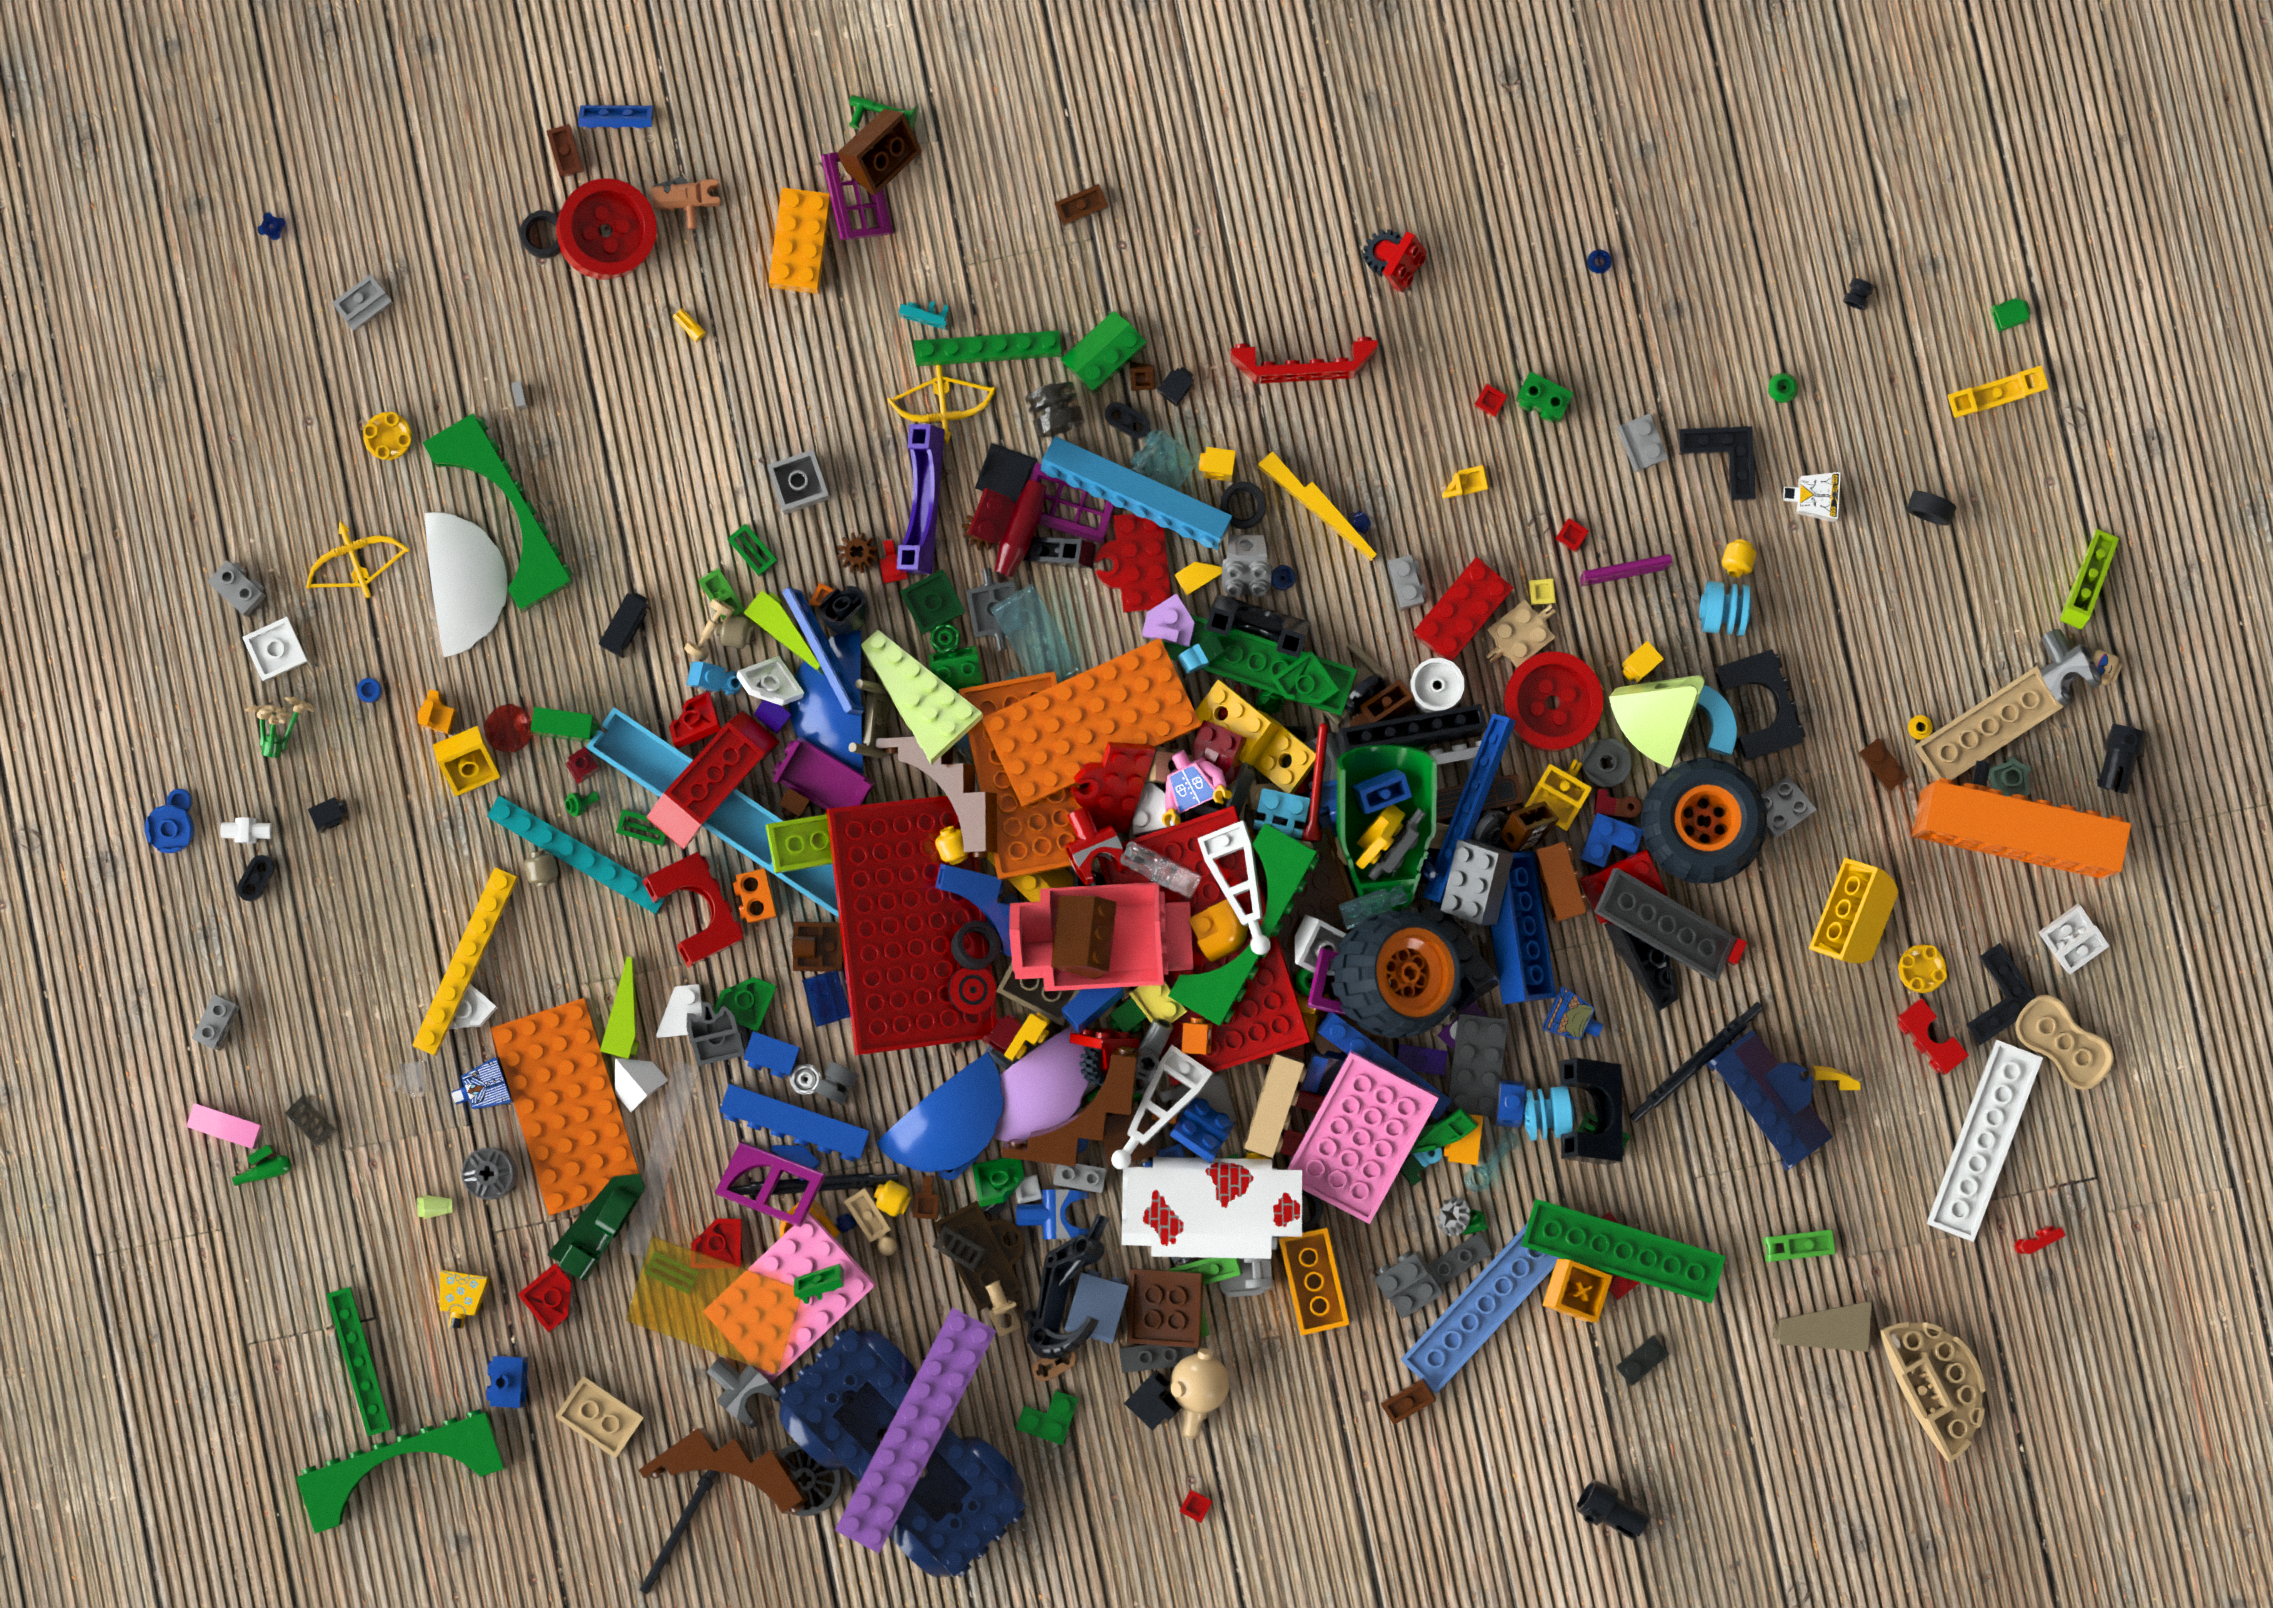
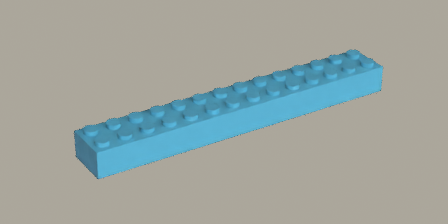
M613 707L602 723V726L608 730L606 734L598 729L596 736H593L586 747L589 751L659 798L693 761L615 707ZM734 789L702 827L839 918L833 864L775 874L765 825L782 822L783 820L737 789Z

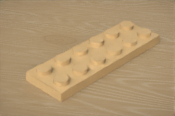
M2035 666L1913 747L1935 780H1939V778L1953 780L1974 766L1976 761H1982L2064 706L2050 692L2040 670Z

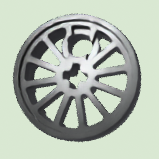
M796 1442L783 1448L779 1454L784 1462L791 1467L790 1471L802 1490L807 1491L811 1503V1508H803L794 1515L813 1516L825 1511L837 1499L843 1482L842 1469L835 1471L828 1469L816 1473L815 1470L821 1464L817 1463L813 1468H810L812 1461L810 1455L808 1456L807 1465L804 1467L799 1452L802 1448ZM793 1451L796 1453L800 1466L799 1469L786 1458ZM803 1472H807V1476L812 1478L811 1481L807 1482V1486H804L803 1482L798 1479L803 1475ZM833 1472L835 1482L818 1480L817 1477ZM816 1483L831 1486L833 1490L830 1496L825 1495L816 1486ZM812 1488L824 1498V1502L818 1506L815 1505L811 1492Z

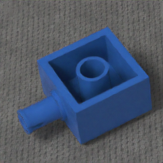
M498 1355L493 1356V1360L488 1362V1376L492 1377L491 1385L487 1386L486 1401H490V1406L525 1407L529 1357Z

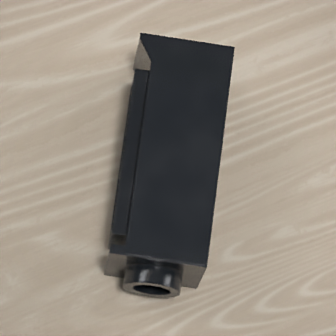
M636 592L633 596L627 593L601 638L599 645L623 658V649L627 650L648 613L646 608H651L646 603L648 599Z

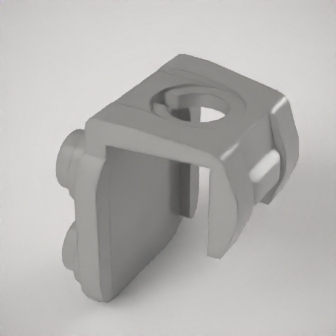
M1229 535L1227 558L1222 562V587L1229 596L1237 597L1241 594H1253L1256 597H1261L1270 589L1271 561L1267 558L1264 535Z
M1272 1249L1271 1259L1239 1258L1243 1274L1219 1281L1223 1294L1228 1297L1261 1295L1265 1290L1275 1289L1271 1264L1273 1258Z

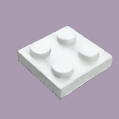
M288 617L242 637L263 682L308 662Z

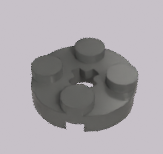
M1612 738L1601 739L1593 742L1584 752L1582 770L1587 779L1594 785L1612 788L1622 783L1629 775L1631 757L1626 746L1620 741ZM1611 757L1613 768L1607 767L1603 769L1600 759Z
M1486 810L1473 831L1470 840H1476L1504 850L1507 844L1502 839L1501 832L1510 816L1499 810Z

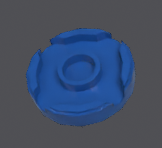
M166 804L155 808L145 821L144 832L147 841L157 848L156 850L162 853H175L183 850L190 844L194 836V824L192 817L185 809L178 805Z

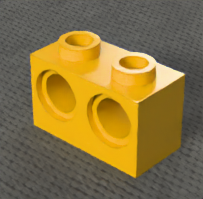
M1206 447V453L1200 454L1198 471H1203L1202 478L1231 482L1236 451Z
M1646 641L1622 663L1621 666L1624 668L1622 673L1630 682L1634 680L1638 683L1663 661V657Z

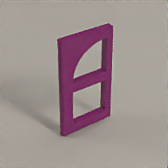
M1320 949L1308 999V1007L1347 1016L1340 1007L1342 1002L1322 997L1330 959L1335 958L1339 953Z
M740 1142L715 1194L801 1228L826 1174ZM758 1167H772L756 1200L729 1191L737 1179L746 1172ZM783 1172L810 1181L793 1215L767 1206Z

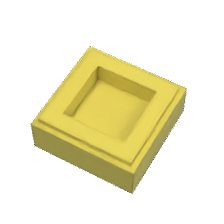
M1553 578L1529 581L1531 606L1556 603Z

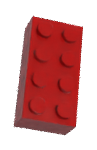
M1475 557L1415 628L1412 635L1438 657L1453 662L1512 592L1514 587L1479 558Z

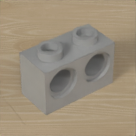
M213 994L191 1039L212 1049L219 1050L241 1006Z
M1057 1164L1053 1185L1102 1193L1106 1169L1076 1164V1166Z

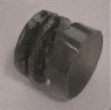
M1073 382L1045 385L1025 396L1026 404L1033 405L1028 408L1029 413H1041V416L1032 421L1037 438L1065 433L1085 423L1081 406L1068 405L1078 399L1076 393H1070L1075 389Z

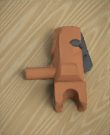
M681 176L656 184L651 187L654 210L674 211L675 208H683V211H686L687 229H697L695 207L703 206V208L721 205L719 197L708 195L710 190L719 187L718 180L708 179L689 183Z

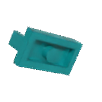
M934 301L930 302L927 312L921 309V305L908 302L907 305H900L898 314L900 318L946 330V318L949 308L947 305H944L943 311L936 315L934 311L936 303Z

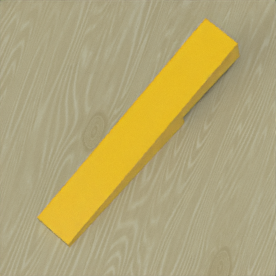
M1273 451L1258 463L1257 468L1370 561L1376 558L1377 554L1313 481L1304 487Z

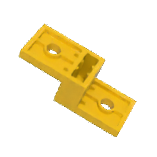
M1221 680L1216 681L1195 710L1201 725L1203 720H1206L1246 737L1247 740L1239 760L1254 766L1288 794L1295 793L1315 766V751L1268 713L1253 707ZM1226 708L1228 716L1225 720L1220 721L1218 713L1220 709ZM1290 755L1292 763L1289 767L1284 768L1282 759L1284 756Z

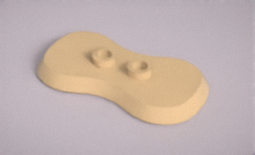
M2040 995L2031 1000L2019 1014L2015 1024L2019 1040L2029 1049L2049 1057L2058 1067L2064 1080L2072 1087L2081 1090L2091 1089L2098 1085L2111 1070L2114 1062V1053L2110 1044L2101 1036L2082 1029L2073 1020L2065 1004L2058 998L2050 995Z

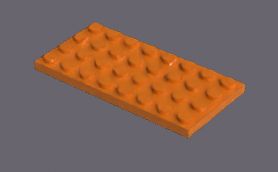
M1161 638L981 719L1022 808L1077 784L1074 776L1083 768V764L1090 762L1101 763L1107 742L1153 745L1156 748L1201 727V723Z
M1055 671L962 688L958 690V693L983 713V717L1056 685L1057 679ZM980 720L967 732L973 764L975 765L979 792L997 793V853L992 854L998 880L1073 867L1066 853L1065 844L1076 840L1077 837L1067 815L1083 807L1072 796L1071 786L1022 808ZM1079 784L1072 785L1080 789Z
M585 998L490 1028L549 1216L591 1203L613 1176L640 1174Z

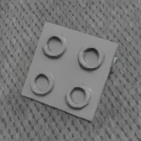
M1789 775L1761 794L1768 811V831L1773 838L1781 837L1788 830L1794 828V826L1800 824L1801 821L1817 811Z

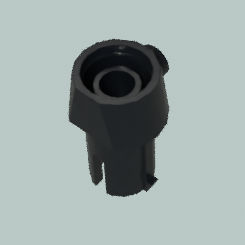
M2112 724L2103 746L2107 749L2100 779H2096L2097 787L2113 790L2119 768L2114 792L2128 794L2137 757H2144L2147 732L2128 726Z
M1593 1479L1582 1492L1576 1505V1511L1583 1515L1587 1523L1598 1526L1603 1522L1632 1541H1635L1636 1537H1639L1645 1529L1649 1518L1648 1515L1617 1497L1618 1489Z

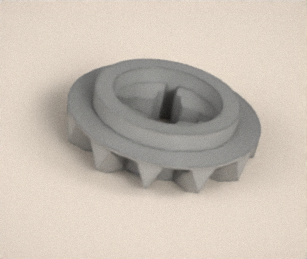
M1451 1196L1450 1199L1444 1200V1205L1439 1207L1440 1215L1436 1217L1439 1220L1438 1228L1443 1231V1234L1448 1236L1460 1235L1467 1228L1470 1221L1469 1205L1464 1199ZM1453 1212V1215L1455 1216V1218H1457V1220H1451L1452 1218L1449 1214Z

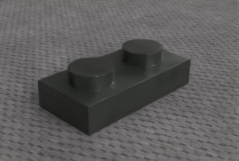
M1652 1335L1615 1368L1633 1386L1665 1359L1669 1353Z

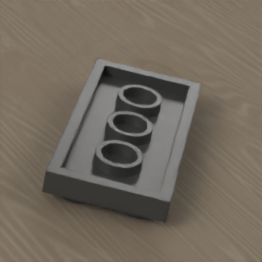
M1458 1013L1448 1097L1452 1101L1446 1109L1447 1112H1455L1462 1107L1468 1114L1496 1117L1508 1019Z

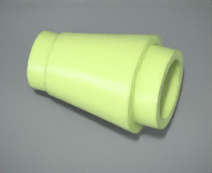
M429 1195L417 1198L418 1217L428 1219L452 1213V1198Z

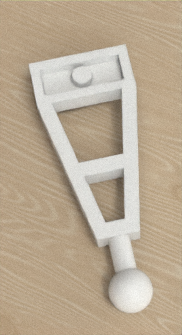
M1242 820L1197 839L1206 864L1240 922L1244 926L1249 925L1253 937L1251 941L1252 951L1258 955H1263L1269 951L1271 944L1270 940L1262 935L1258 923L1259 920L1263 919L1254 848L1246 823ZM1244 849L1248 881L1230 888L1215 860ZM1250 890L1253 913L1246 915L1236 896Z
M1171 1045L1159 1062L1158 1069L1150 1085L1147 1087L1127 1132V1135L1131 1138L1123 1149L1115 1151L1112 1155L1111 1161L1113 1166L1117 1169L1127 1168L1131 1163L1130 1155L1140 1143L1144 1146L1200 1093L1213 1072ZM1164 1071L1191 1089L1168 1112L1150 1101ZM1147 1109L1160 1119L1143 1135L1137 1129Z

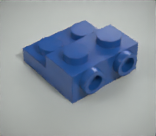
M1195 1097L1183 1110L1170 1136L1211 1163L1235 1124L1230 1121L1227 1114L1219 1113L1211 1108L1207 1100Z

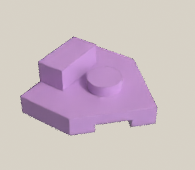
M1177 594L1147 612L1142 637L1154 640L1161 638L1163 642L1190 647L1195 622Z

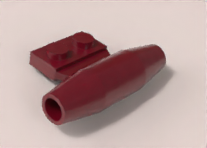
M1029 479L1015 504L1009 497L988 488L984 489L967 534L989 543L1000 542L995 572L1013 578L1028 552L1041 518L1047 489L1046 485Z

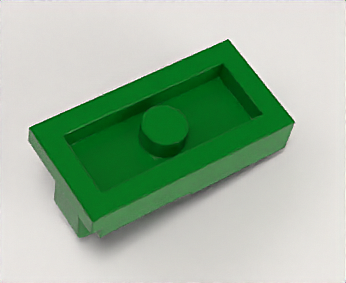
M841 1264L794 1278L795 1298L798 1297L799 1300L802 1299L805 1304L810 1303V1296L816 1295L817 1299L821 1300L822 1293L844 1287V1270Z

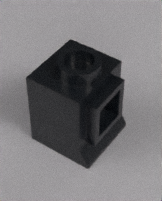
M1184 367L1177 368L1176 370L1172 369L1162 382L1163 386L1157 388V393L1177 407L1194 385L1193 374Z
M335 797L308 809L319 833L344 823L343 819L349 814L344 801L339 802Z

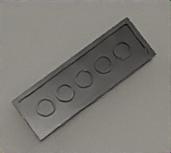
M1619 868L1612 870L1594 913L1713 982L1719 980L1737 938Z

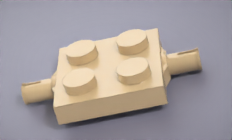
M1523 600L1486 630L1496 646L1494 650L1485 655L1487 660L1492 657L1489 660L1492 664L1503 655L1518 668L1524 661L1555 639V636L1546 624V620L1556 613L1555 609L1551 610L1553 607L1549 604L1548 607L1538 613L1531 608L1526 600Z

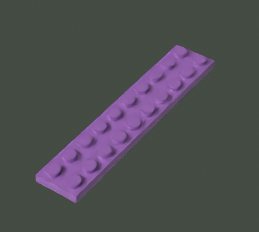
M952 1307L835 1531L878 1554L880 1553L996 1333L995 1329Z

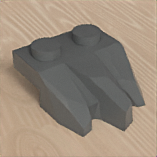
M702 1002L701 1017H696L694 1013H687L686 1028L697 1066L745 1055L740 1028L734 1014L726 1006L721 1007L719 1014H715L710 1002Z

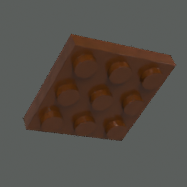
M1131 1268L1129 1273L1127 1343L1200 1348L1204 1273Z

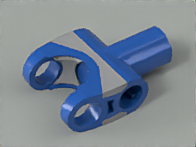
M1067 1189L1042 1190V1203L1016 1204L1017 1226H1043V1239H1070L1083 1233L1088 1234L1089 1229H1079V1227L1072 1226L1067 1221L1065 1214L1067 1207L1071 1203L1078 1201V1199H1089V1192Z

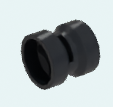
M1852 278L1849 285L1850 291L1845 294L1843 302L1853 308L1865 310L1868 305L1866 298L1872 294L1874 285L1858 278Z

